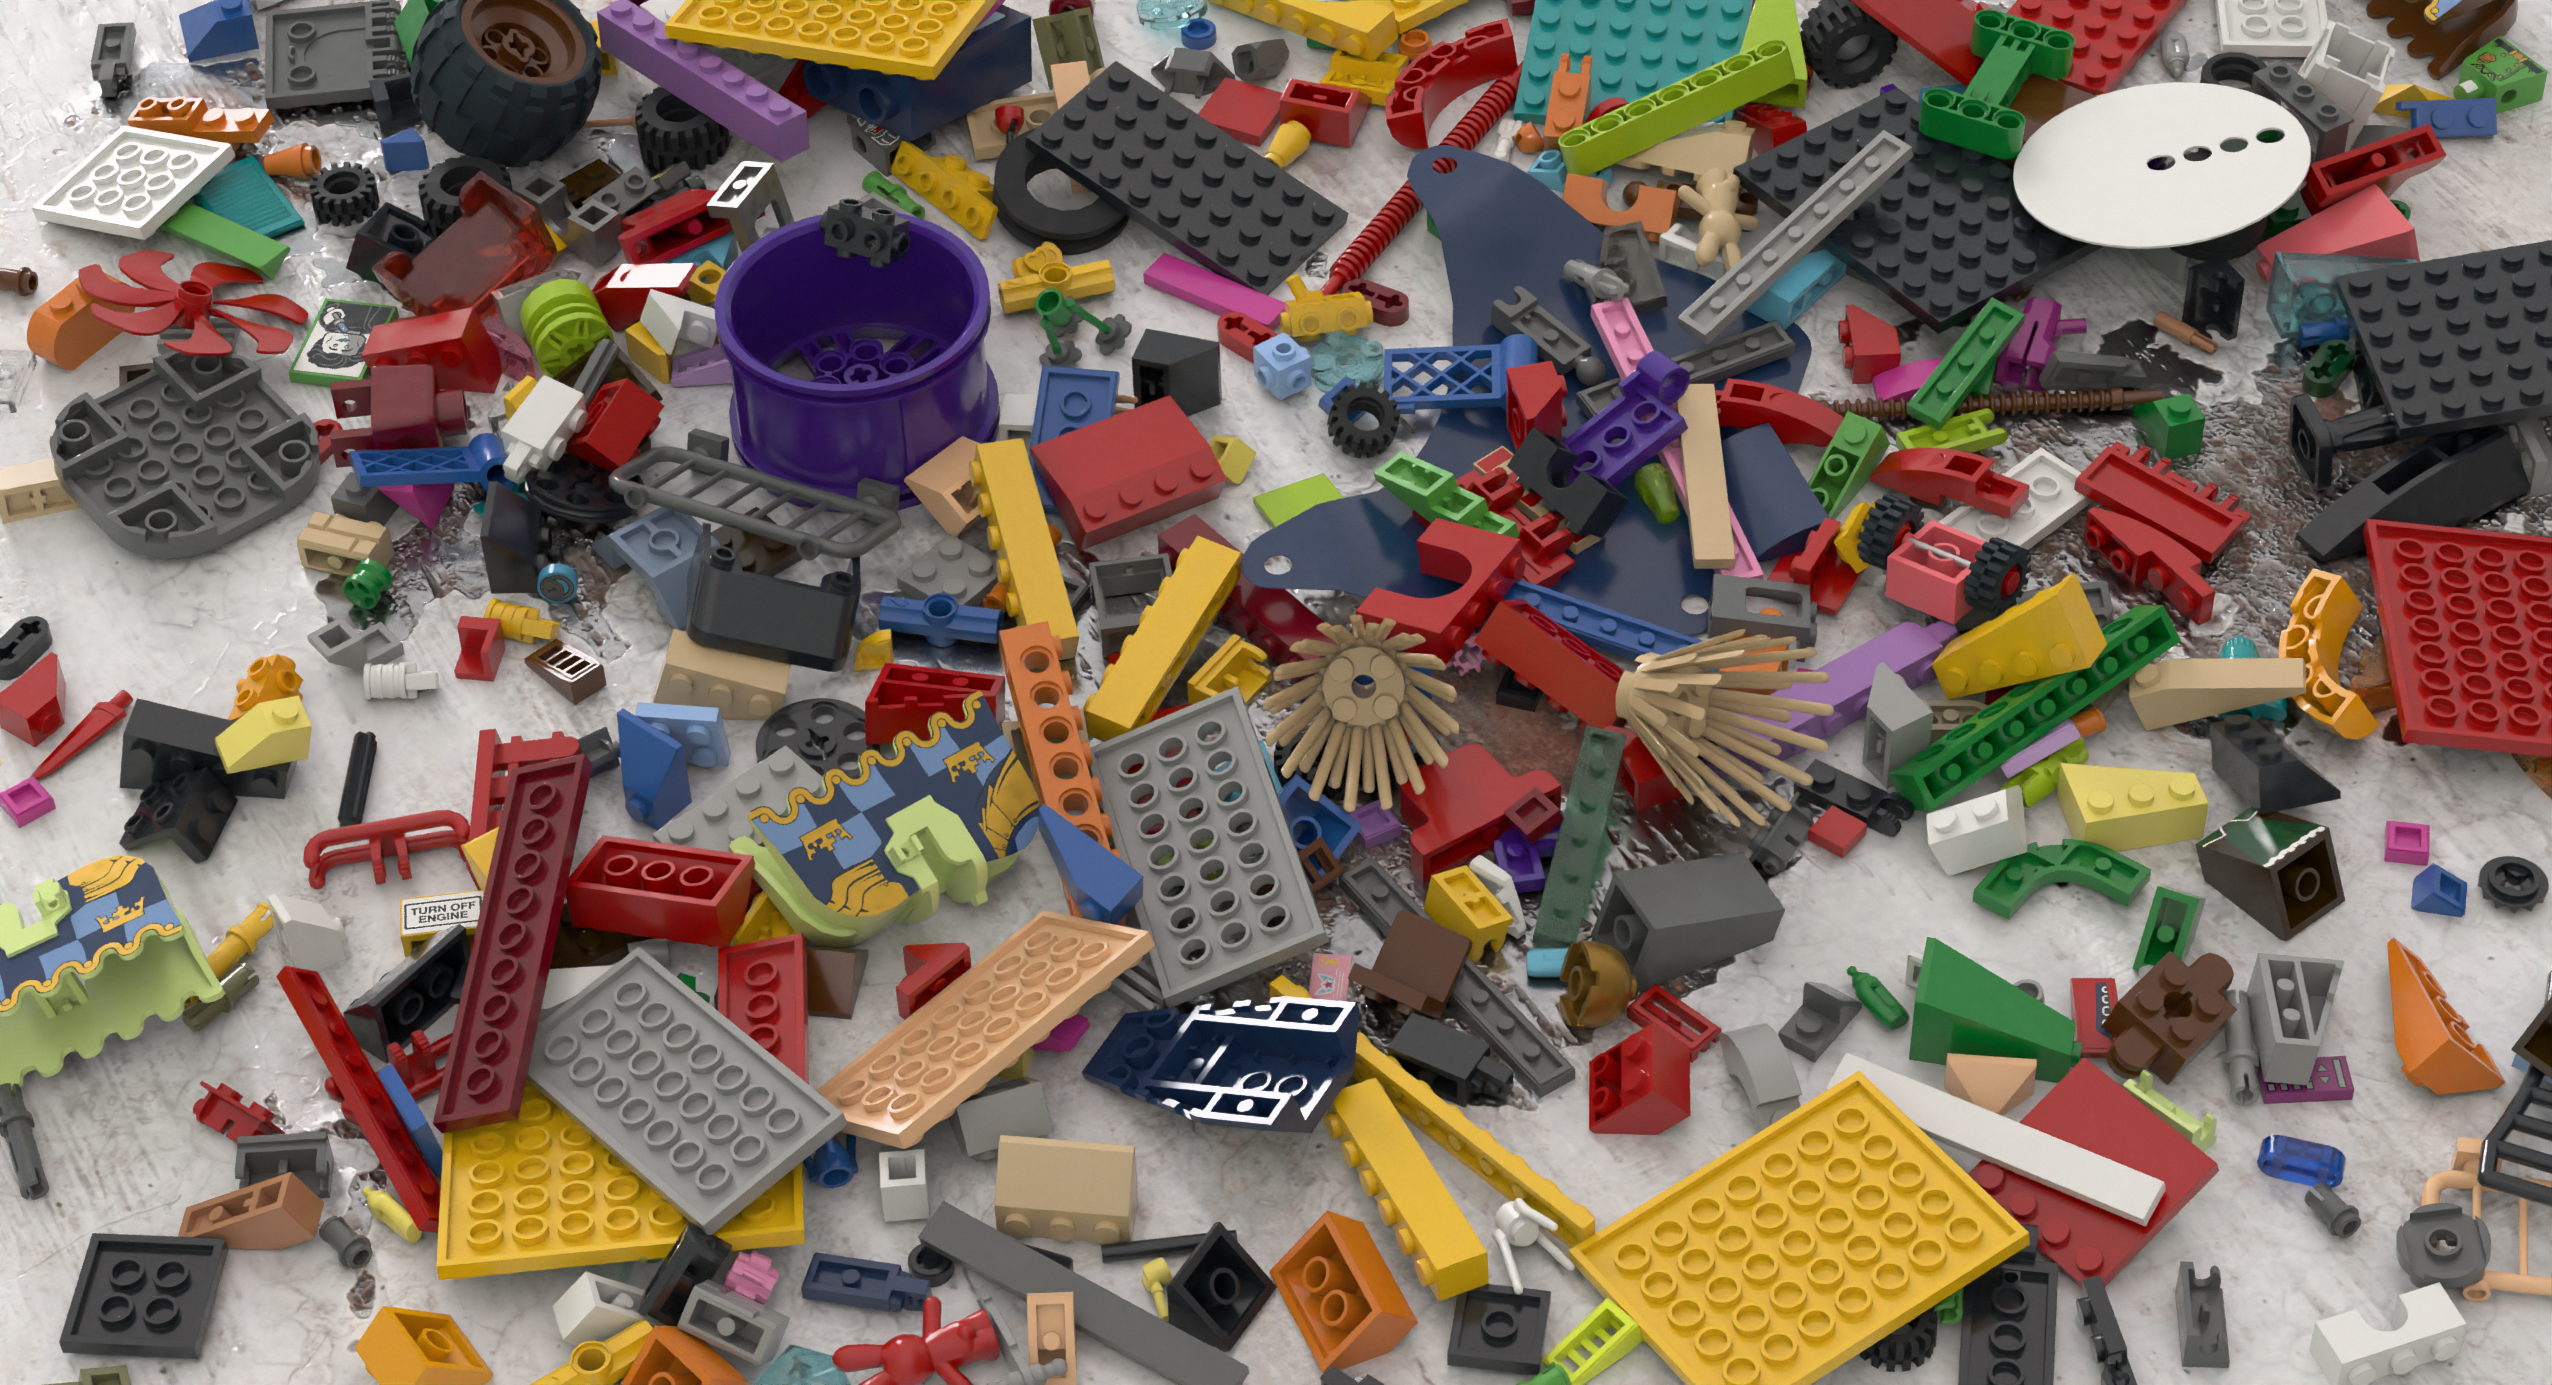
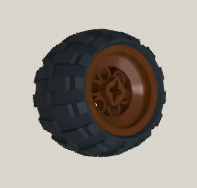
M441 0L428 14L413 47L410 75L413 102L421 109V118L429 129L445 141V144L459 153L470 157L481 155L484 156V159L493 158L497 160V164L507 165L511 168L526 167L531 161L542 162L565 147L575 137L576 133L584 126L599 94L602 75V51L596 44L598 36L592 24L580 13L581 10L570 0Z

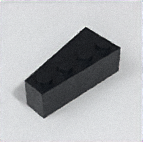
M137 698L123 734L119 788L145 790L152 783H162L177 777L183 772L189 774L206 767L234 796L285 799L297 761L227 774L216 748L215 738L236 721Z

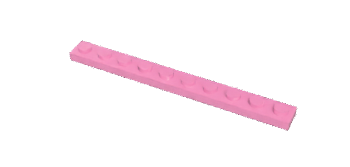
M1628 297L1623 298L1622 301L1612 300L1591 305L1590 316L1621 380H1623L1636 370L1639 361L1646 354L1654 350ZM1675 403L1670 406L1674 411H1676ZM1647 414L1641 418V421L1649 420L1655 414ZM1678 436L1657 454L1688 516ZM1729 504L1735 564L1734 568L1713 570L1715 574L1763 580L1764 573Z

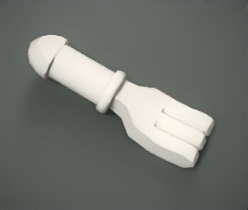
M1501 119L1498 139L1496 141L1497 147L1492 154L1493 158L1505 162L1509 161V153L1514 147L1516 133L1523 126V121Z

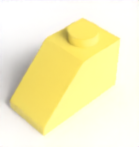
M299 696L258 703L215 738V745L227 774L308 759L312 725Z

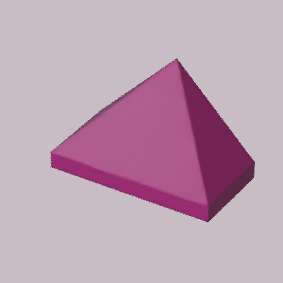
M454 483L379 486V490L433 530L454 490Z

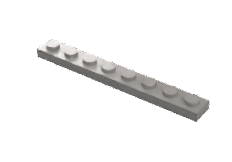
M1883 130L1679 315V327L1708 345L1913 157L1912 147Z

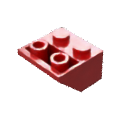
M1291 78L1280 98V125L1287 124L1291 120L1297 121L1308 129L1311 134V140L1350 148L1372 104V98L1356 90Z
M1654 1022L1637 1033L1631 1034L1627 1039L1589 1061V1130L1593 1133L1659 1135L1691 1116L1690 1047Z

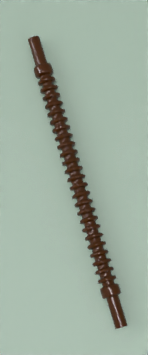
M2111 387L2108 389V392H2104L2103 388H2099L2097 393H2093V390L2089 388L2086 393H2082L2081 389H2077L2075 394H2071L2069 389L2065 390L2064 394H2060L2059 390H2055L2053 395H2049L2047 390L2043 391L2042 395H2038L2037 391H2033L2031 396H2028L2025 391L2021 392L2020 396H2016L2015 392H2011L2008 397L2003 392L1999 393L1998 397H1994L1993 393H1989L1986 398L1981 393H1978L1976 398H1972L1971 394H1968L1953 414L1957 417L1962 413L1967 414L1985 408L1990 409L1993 414L1994 412H1999L2000 416H2004L2006 411H2010L2012 416L2016 415L2017 411H2021L2022 415H2026L2028 410H2032L2034 415L2038 414L2039 410H2043L2044 414H2048L2050 409H2054L2056 414L2060 413L2061 409H2065L2066 413H2070L2072 408H2076L2078 413L2082 412L2083 408H2087L2089 412H2092L2095 407H2098L2100 412L2104 411L2105 407H2108L2110 411H2122L2124 406H2134L2163 399L2162 389L2123 391L2122 387ZM1890 397L1888 402H1883L1882 398H1878L1875 403L1872 402L1871 398H1868L1866 403H1861L1860 399H1856L1853 404L1850 403L1849 399H1846L1844 404H1839L1838 400H1834L1833 404H1829L1827 400H1816V402L1830 408L1842 417H1845L1847 411L1867 418L1870 421L1873 420V417H1878L1879 421H1883L1884 417H1889V420L1893 421L1895 416H1900V419L1903 421L1906 419V416H1911L1907 414V404L1909 401H1905L1904 397H1900L1897 402L1894 401L1893 397Z

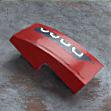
M2071 978L2072 1021L2076 1023L2075 1041L2082 1042L2080 1058H2106L2115 1038L2101 1026L2118 1002L2115 978Z

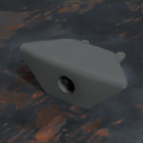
M1176 47L1151 68V74L1165 87L1164 92L1169 96L1171 92L1193 94L1195 99H1200L1201 96L1215 92L1225 77L1235 80V75L1211 51Z

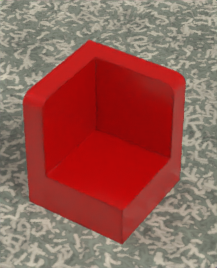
M461 616L457 629L462 650L454 669L455 677L457 679L494 682L506 649L501 620Z

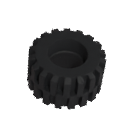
M1821 0L1818 2L1820 5L1816 9L1812 8L1807 13L1809 18L1803 20L1800 26L1802 28L1800 35L1803 52L1820 80H1823L1824 84L1828 86L1834 85L1837 89H1843L1846 85L1849 88H1855L1859 83L1863 82L1866 84L1871 81L1873 76H1879L1884 72L1883 67L1890 65L1893 58L1891 55L1896 53L1898 48L1896 44L1898 36L1850 0Z
M657 87L653 89V93L645 94L642 97V101L638 102L636 106L635 121L640 153L648 164H654V168L662 170L668 166L686 161L690 170H701L706 168L708 164H715L718 162V157H723L726 154V148L730 144L729 129L663 87Z
M460 155L459 158L451 157L445 159L443 163L433 165L432 170L426 171L423 174V180L419 182L418 192L423 218L429 224L427 230L439 239L446 236L454 242V245H459V248H467L471 245H475V247L482 246L485 242L491 243L497 240V236H502V229L509 221L515 220L516 206L510 174L503 164H497V160L493 158L484 159V156L475 155L474 157H468V155Z

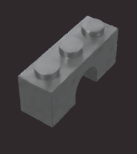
M541 171L536 172L513 189L518 219L527 223L529 227L543 220L567 245L566 249L600 266L622 249L618 236L623 231L620 213L595 199H591L577 210L568 198L566 184Z

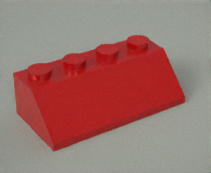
M1505 600L1498 603L1473 641L1483 648L1481 654L1487 660L1498 666H1502L1504 663L1516 672L1513 677L1519 683L1532 690L1535 687L1539 688L1548 695L1546 701L1551 706L1563 713H1567L1568 710L1581 719L1579 725L1594 736L1600 737L1603 734V727L1612 725L1622 728L1627 719L1618 717L1616 712V691L1624 670L1526 600Z
M602 835L569 876L565 895L573 926L599 931L605 930L631 934L633 936H645L673 942L679 941L725 948L744 923L755 860L754 856Z

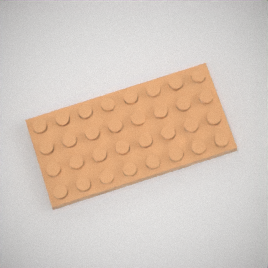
M1043 910L816 1091L844 1113L848 1125L840 1132L902 1149L911 1147L920 1142L924 1137V1133L936 1123L952 1116L956 1111V1107L968 1097L984 1090L988 1084L987 1082L1000 1071L1015 1065L1019 1060V1056L1031 1046L1047 1039L1050 1031L1063 1020L1075 1016L1081 1010V1006L1090 998L1107 990L1111 986L1112 981L1122 972L1138 965L1142 960V956L1155 947L1149 931Z

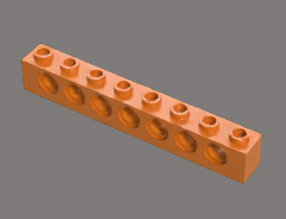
M1048 621L999 631L1000 655L1040 805L1046 804L1120 859L1118 850H1110L1107 838L1112 837L1108 813L1100 814L1097 803L1102 801L1099 779L1097 776L1090 777L1088 766L1093 764L1088 741H1080L1078 731L1083 730L1081 713L1078 705L1071 706L1068 695L1073 694L1070 673L1068 670L1061 671L1059 660H1063V649L1059 635H1051ZM1034 668H1041L1045 671L1040 673H1034L1029 670ZM1043 703H1050L1055 706L1051 708H1042L1039 705ZM1059 738L1064 740V742L1053 744L1049 740ZM1061 774H1070L1074 776L1073 778L1068 780L1058 778V776ZM1071 810H1080L1084 813L1079 816H1073L1068 814L1067 812ZM1059 872L1070 916L1084 918L1079 912ZM1126 915L1116 925L1126 927Z

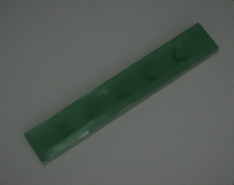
M1590 726L1585 727L1563 815L1565 820L1562 821L1532 943L1553 948H1569L1573 942H1577L1627 734Z

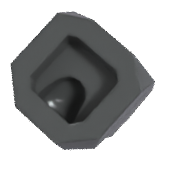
M1284 39L1266 40L1237 46L1231 53L1235 75L1243 82L1276 77L1281 67L1285 66V61L1289 58L1290 52Z

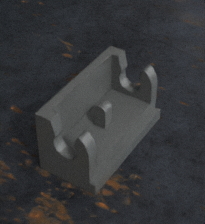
M327 1131L237 1137L235 1179H240L239 1189L292 1172L319 1198H330L334 1157Z
M2180 1261L2175 1298L2182 1367L2229 1368L2230 1359L2223 1290L2220 1288V1269L2214 1265L2210 1269V1276L2208 1278L2197 1279L2195 1278L2194 1263Z

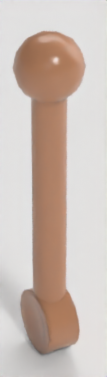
M635 115L631 118L586 121L578 132L584 128L631 125L636 128Z

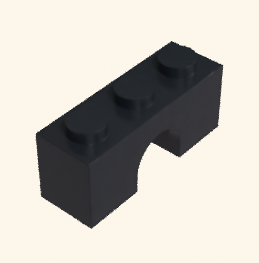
M1533 427L1507 465L1518 476L1516 482L1518 481L1525 490L1532 494L1537 492L1542 497L1541 505L1558 516L1562 514L1567 519L1565 526L1575 534L1585 537L1588 533L1603 539L1629 499L1605 478L1581 470L1575 481L1569 485L1570 471L1579 456L1555 435Z

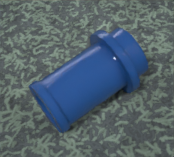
M2333 316L2330 321L2301 323L2298 325V331L2302 332L2298 334L2301 348L2322 345L2331 339L2349 340V326L2345 318L2339 319L2338 316Z

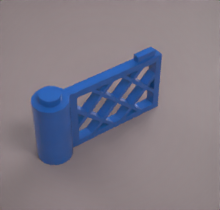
M1514 334L1504 338L1500 344L1384 349V390L1390 393L1389 401L1395 399L1398 404L1396 410H1399L1400 414H1415V410L1498 406H1501L1506 411V369L1538 363V346L1532 337L1524 334ZM1492 358V361L1481 370L1470 364L1475 359ZM1438 360H1448L1452 363L1443 371L1432 365ZM1393 362H1410L1413 366L1403 373L1393 366ZM1460 370L1471 375L1462 384L1451 378ZM1424 371L1433 378L1422 386L1413 378ZM1481 382L1492 389V393L1475 394L1471 389ZM1441 384L1452 390L1447 395H1436L1432 392ZM1402 386H1406L1413 391L1412 394L1406 397H1392V394Z
M491 433L477 435L467 447L350 451V464L360 487L480 482L483 488L488 491L489 481H497L508 489H512L516 484L504 476L503 464L509 455L504 452L501 438Z

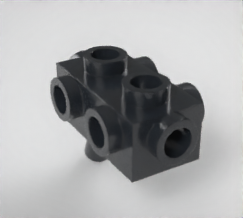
M841 199L838 204L829 206L827 211L821 216L819 223L820 231L825 233L824 244L835 247V255L844 258H855L858 255L867 257V264L873 267L886 268L891 263L906 258L911 243L909 235L910 220L895 216L896 212L890 209H870L864 207L863 202L856 199Z

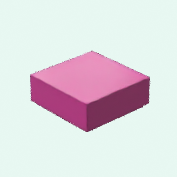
M34 776L0 793V806L19 828L56 809L54 799Z
M2387 821L2385 827L2384 861L2427 866L2429 860L2430 825Z

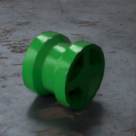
M363 559L356 565L354 574L345 579L342 584V590L346 598L354 605L363 609H372L379 603L380 594H384L392 586V575L381 563L372 559Z

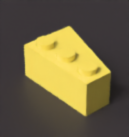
M2060 763L2056 799L2073 839L2092 842L2119 852L2203 838L2209 803L2195 773Z

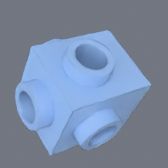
M1287 333L1279 334L1253 347L1254 376L1264 389H1269L1279 400L1312 386V357L1306 348H1301Z

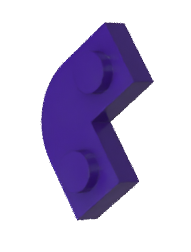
M1569 811L1561 812L1565 820L1532 845L1513 827L1503 833L1498 840H1495L1494 864L1512 877L1517 893L1545 889V875L1540 858L1577 853L1578 840Z

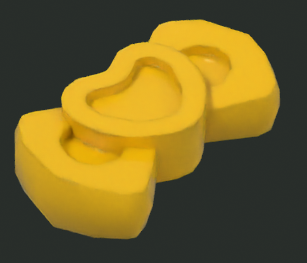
M1048 241L1043 242L1033 252H1028L1023 257H1017L1012 261L1011 270L1014 278L1039 274L1040 268L1049 262H1063L1062 252L1055 244Z

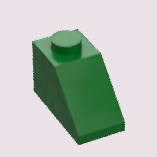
M2189 393L2133 406V414L2162 458L2166 457L2172 460L2200 453L2205 417Z
M2157 886L2132 969L2139 971L2141 967L2146 965L2155 966L2169 951L2184 963L2193 943L2206 898L2167 886Z

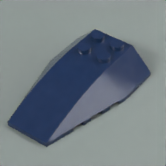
M1282 996L1273 997L1270 999L1269 1005L1254 1006L1252 1000L1235 1001L1233 1009L1214 1010L1212 1004L1198 1005L1191 1013L1179 1014L1177 1008L1125 1013L1083 1069L1082 1074L1089 1081L1201 1124L1275 1132L1312 1133L1354 1073L1359 1007L1356 1002Z

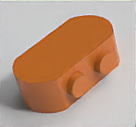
M104 273L108 279L129 286L128 284ZM76 278L34 311L27 328L28 347L35 355L65 370H74L123 332L95 319L91 312V304L96 303L119 313H134L135 307L120 306L98 300L88 295L82 289L79 278Z

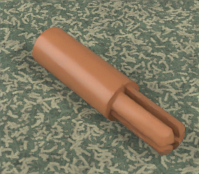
M2160 311L2154 318L2153 325L2211 355L2219 347L2217 342L2200 334L2199 330L2163 311Z

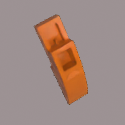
M149 97L142 99L138 103L136 109L127 119L130 127L231 144L235 153L242 143H259L273 124L274 118L269 109L244 108L222 110L221 108H214L209 110L203 98L178 97L157 99Z

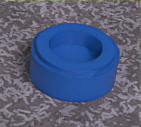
M1191 19L1181 27L1182 44L1189 49L1205 50L1216 43V26L1207 19Z

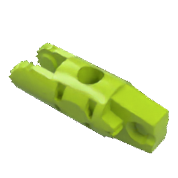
M2080 737L2017 773L2002 785L1999 791L2019 785L2022 789L2023 807L2031 808L2057 789L2060 763L2083 765L2089 759L2083 738Z

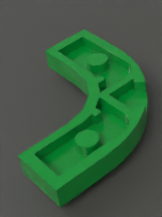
M2063 839L2062 845L2038 847L2037 842L2027 844L2026 853L2000 860L1974 889L1973 902L2010 920L2025 901L2042 886L2056 882H2075L2090 887L2129 906L2150 881L2151 869L2114 850L2092 842Z

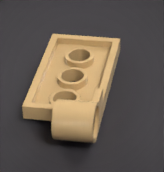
M1108 67L1097 69L1089 75L1090 82ZM1054 92L993 100L965 114L975 160L995 159L1000 156L1006 147V134L1001 133L996 127V108L1002 105H1017L1024 109V124L1020 132L1014 134L1015 139L1024 132L1038 128L1042 123L1035 122L1046 121L1057 111Z

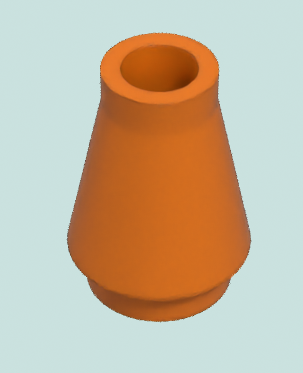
M302 143L273 154H266L264 157V168L269 176L280 175L311 179L315 173H320L322 166L321 155L317 146H309L307 143Z

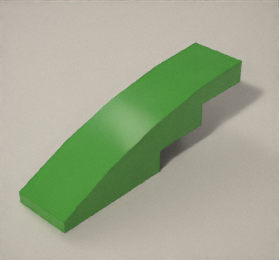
M1400 451L1373 473L1379 483L1431 523L1438 518L1514 538L1520 535L1515 522L1488 510L1485 498L1458 487L1453 473L1403 451Z

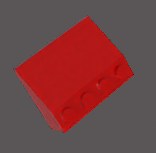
M1850 0L1965 86L1970 83L1982 60L1981 57L1974 55L1969 48L1974 16L1981 10H1993L1989 5L1981 1L1976 3L1973 0Z
M1170 395L1032 446L1029 449L1078 551L1218 499L1227 481L1210 445Z

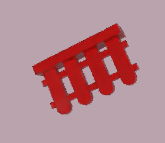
M496 729L480 730L469 841L499 827L503 811L502 804L505 802L512 769L581 755L582 748L578 740L571 736L565 737L563 731L552 732V738L524 741L520 735L511 736V743H502ZM467 861L466 867L477 889L481 890Z

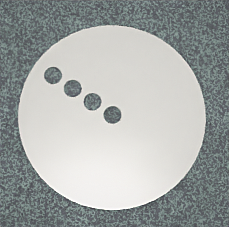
M2173 82L2150 84L2097 96L2053 117L2041 126L2022 147L2014 165L2013 181L2017 197L2025 210L2045 227L2061 235L2089 244L2114 248H2169L2204 242L2231 234L2273 213L2285 204L2303 183L2311 162V146L2309 138L2299 121L2285 108L2263 96L2242 89L2207 83ZM2267 130H2278L2285 135L2282 140L2274 143H2263L2256 138L2258 134ZM2231 139H2241L2248 143V146L2239 152H2226L2220 148L2223 142ZM2195 148L2208 149L2212 153L2209 158L2202 161H2189L2184 158V154L2187 151ZM2159 157H2167L2175 161L2174 166L2161 171L2152 170L2147 164Z

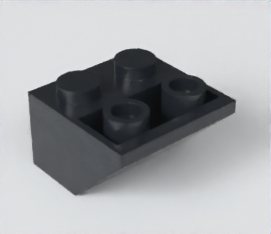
M1146 328L1132 356L1134 396L1138 398V402L1134 404V407L1137 408L1170 395L1188 417L1220 405L1222 401L1220 342Z

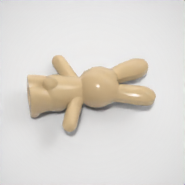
M1713 168L1707 171L1697 182L1696 191L1687 185L1681 186L1678 189V196L1704 216L1699 223L1698 232L1701 240L1695 251V260L1700 266L1706 267L1716 258L1718 252H1722L1724 267L1727 273L1743 258L1738 246L1741 239V229L1753 231L1757 229L1759 221L1754 216L1735 213L1740 179L1734 174L1727 173L1722 168Z

